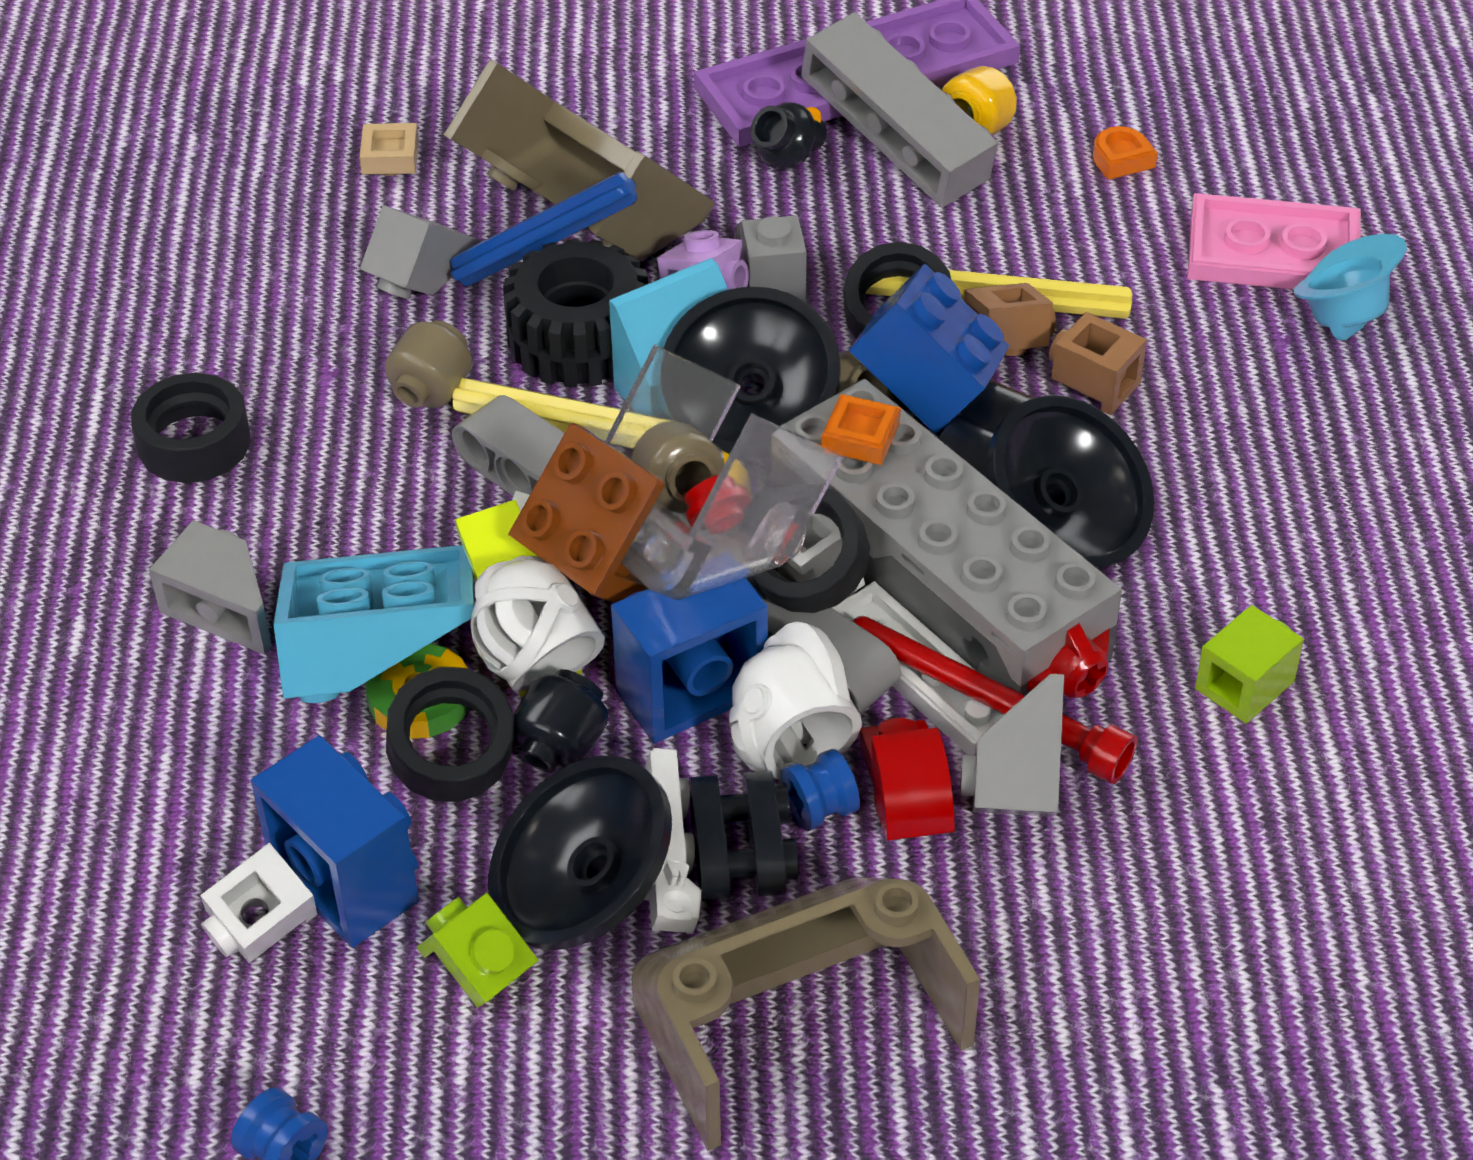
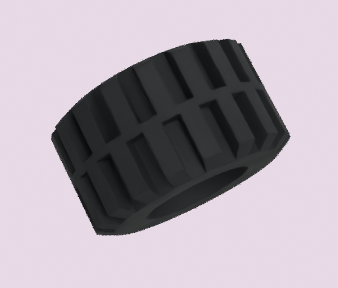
M568 239L566 243L562 244L552 242L542 245L543 250H531L523 255V262L513 264L509 269V277L505 278L503 284L508 348H510L511 357L515 363H522V370L530 376L540 375L542 382L551 385L556 382H562L564 387L577 388L578 384L589 383L591 387L601 385L602 380L607 378L614 380L609 300L649 284L646 270L640 268V261L634 255H625L623 248L616 245L607 247L603 245V241L592 239L589 242H579V239Z

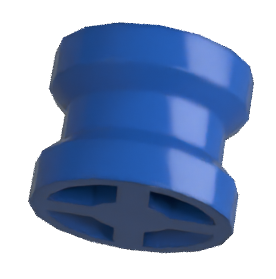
M831 748L819 753L816 761L807 766L793 763L783 767L781 770V783H786L788 788L790 811L803 830L810 831L820 827L825 817L834 813L845 817L857 812L860 808L859 791L854 775L845 758L837 749Z
M279 1087L269 1088L255 1097L241 1113L232 1131L231 1144L236 1152L248 1160H316L326 1143L328 1127L327 1123L310 1111L300 1113L296 1110L295 1099Z

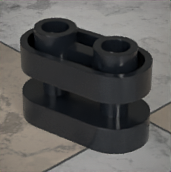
M771 770L744 772L743 793L720 795L717 775L689 777L691 825L695 843L698 885L702 890L701 902L729 900L730 878L753 876L756 897L785 895L786 881L798 880V859L795 839H782L781 825L790 824L787 784H774ZM746 821L749 849L727 850L724 822Z

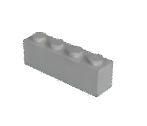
M854 12L806 39L801 77L941 208L990 179L998 142L992 137L990 132L984 126L978 125L956 105L949 94L942 92L920 72L914 62L900 54L885 40L879 30L871 27L857 13Z

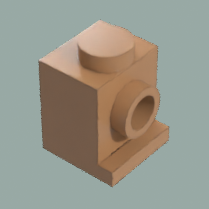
M1029 283L965 289L964 302L977 314H984L991 318L1001 329L1004 340L1010 345L1005 353L1006 356H1018L1026 353L1029 348L1049 346L1050 336L1054 333L1056 327L1053 302Z
M1085 312L1069 330L1062 329L1055 337L1049 351V360L1053 362L1051 379L1102 402L1101 411L1112 415L1141 383L1147 339Z

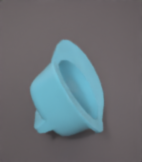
M1376 234L1347 242L1331 251L1303 281L1293 288L1295 296L1307 299L1315 320L1322 326L1330 327L1333 336L1337 340H1347L1361 330L1367 322L1378 318L1388 309L1390 273L1403 259L1407 251L1405 239L1394 234Z

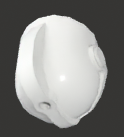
M523 555L513 560L499 562L488 567L479 576L475 584L476 602L471 614L472 639L479 656L483 659L488 669L507 680L513 690H527L535 678L544 674L555 675L560 669L576 672L596 658L604 647L605 636L570 580L553 564L547 563L539 556Z
M798 621L789 623L767 639L764 649L744 663L732 686L733 707L730 709L729 728H731L732 744L736 755L755 772L771 770L773 778L781 780L782 768L790 764L799 763L807 766L816 761L819 753L831 748L837 749L841 754L845 753L857 739L862 727L861 715L850 699L844 666L839 653L822 630L807 623Z

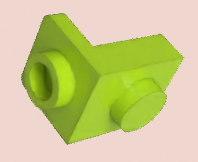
M485 893L468 907L458 896L425 922L433 934L416 947L424 958L435 952L477 1008L488 1002L539 961L488 893Z

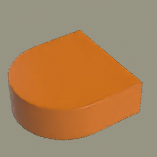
M1115 126L1097 134L1094 141L1093 161L1107 180L1156 168L1158 152L1139 131L1130 127Z

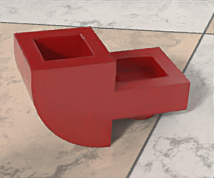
M891 718L876 726L861 727V753L873 782L874 807L887 841L955 832L951 779L946 752L938 727L928 728L925 719L913 721L907 718Z

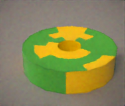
M430 643L366 682L368 707L376 724L387 730L388 708L398 690L417 674L438 667L467 668L463 659L446 647ZM446 703L425 708L416 715L410 726V739L431 738L449 731L464 719L469 708L461 704Z

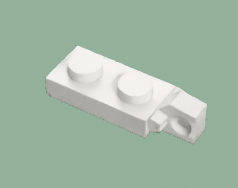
M653 748L649 752L644 768L658 780L667 794L672 814V832L668 853L661 872L644 900L650 901L652 931L659 932L661 930L693 934L699 919L702 890L687 878V875L692 871L695 853L694 836L692 833H684L683 819L687 815L689 806V781L687 778H679L677 750Z

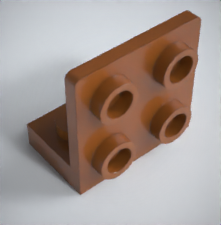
M572 423L568 426L508 535L547 563L553 564L561 573L592 595L616 603L626 599L635 592L650 588L630 574L635 564L626 558L625 555L663 490L664 481L584 427Z

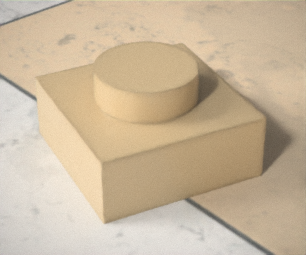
M417 123L363 124L359 156L362 175L382 174L394 176L398 174H415L419 143Z

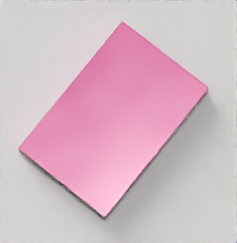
M1194 193L1191 209L1187 279L1293 289L1331 251L1347 242L1361 238V209Z

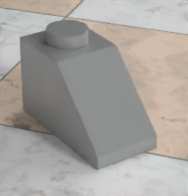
M383 205L360 270L380 277L377 288L396 296L409 299L412 290L433 296L452 277L451 272L453 269L450 261L453 256L482 242V240L439 223Z
M798 215L786 217L770 216L764 219L741 221L734 228V238L742 240L744 261L749 269L747 287L777 289L806 302L807 252Z
M193 520L149 569L159 612L265 655L272 647L264 605L246 540L239 538L228 530H218Z
M1049 674L978 738L975 744V755L962 754L960 795L973 796L972 812L1054 817L1058 813L1064 674Z

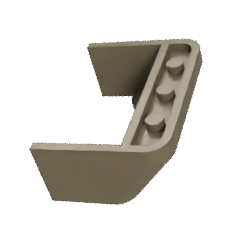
M492 59L486 64L444 133L449 139L492 164L487 174L513 191L516 190L519 183H522L553 204H557L619 172L624 173L628 178H632L637 186L635 188L638 197L636 202L589 226L588 230L603 238L604 246L616 245L623 248L625 255H634L641 262L703 223L715 205V202L647 156L639 151L635 152Z
M869 877L847 879L651 952L636 964L632 973V994L635 1008L707 1151L721 1146L720 1081L693 1028L717 1019L727 1010L730 1004L882 946L899 947L960 1051L974 1046L980 978L932 899L922 887L904 879Z

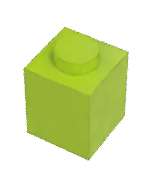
M1251 604L1203 645L1195 689L1247 724L1295 682L1304 638L1293 632L1283 622L1273 619Z

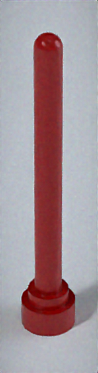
M858 616L852 620V622L886 644L899 662L1004 715L1025 697V695L867 616ZM1062 714L1061 744L1079 752V760L1088 764L1087 771L1110 784H1116L1132 761L1137 748L1138 737L1113 724H1110L1107 728L1096 724L1091 729Z

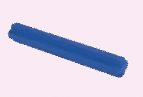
M616 173L453 256L450 261L453 269L451 272L452 277L455 281H460L464 286H471L523 260L522 256L531 250H543L542 245L552 242L557 243L633 205L638 199L635 191L636 183L624 173Z

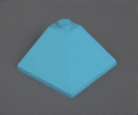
M463 545L284 563L273 624L283 699L300 697V700L306 703H321L335 699L339 693L354 690L470 620L474 608L473 571Z

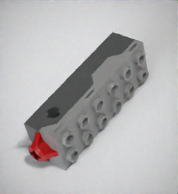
M863 379L769 432V484L778 483L785 486L793 482L820 483L839 492L852 506L864 524L870 544L868 568L863 576L864 586L875 581L977 672L1025 696L1049 674H1064L1063 694L1068 698L1085 697L1101 684L1108 671V661L1112 659L1122 593V589L903 409H901L900 425L882 465L821 451L822 433L840 394L899 407L870 382Z

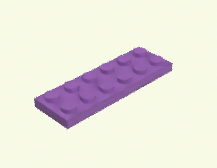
M938 0L866 21L871 27L879 30L885 40L900 54L914 62L920 72L937 87H943L953 77L971 68L987 66L1000 69L1019 63L1020 45L979 0ZM806 39L694 71V89L738 147L754 143L750 132L752 121L755 115L767 106L794 102L805 106V108L815 107L820 111L823 122L843 116L801 77Z

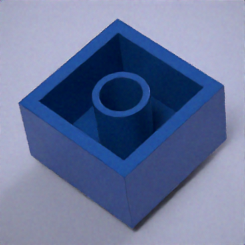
M924 264L876 311L848 351L929 429L937 434L986 388L1010 345L1004 340L1001 329L991 318L984 314H977L961 299L958 287L949 277L940 272L935 273Z
M728 555L704 566L694 567L678 577L647 590L635 592L626 599L611 604L616 692L653 744L723 714L733 707L732 686L746 661L764 649V644L768 639V606Z
M318 735L250 779L265 846L270 843L313 894L317 913L351 948L360 944L419 902L415 871L418 870L419 866L410 847L408 829L412 826L409 813L394 794L387 792L382 795L368 781L363 767L352 754L346 751L339 754L322 736Z

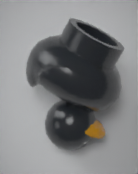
M784 102L776 106L764 107L755 115L751 124V137L756 144L760 158L768 167L783 172L791 171L797 168L801 162H805L811 151L819 149L825 143L827 127L821 120L820 111L815 107L805 108V106L798 103Z

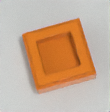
M840 394L822 433L821 451L882 465L900 425L901 407Z

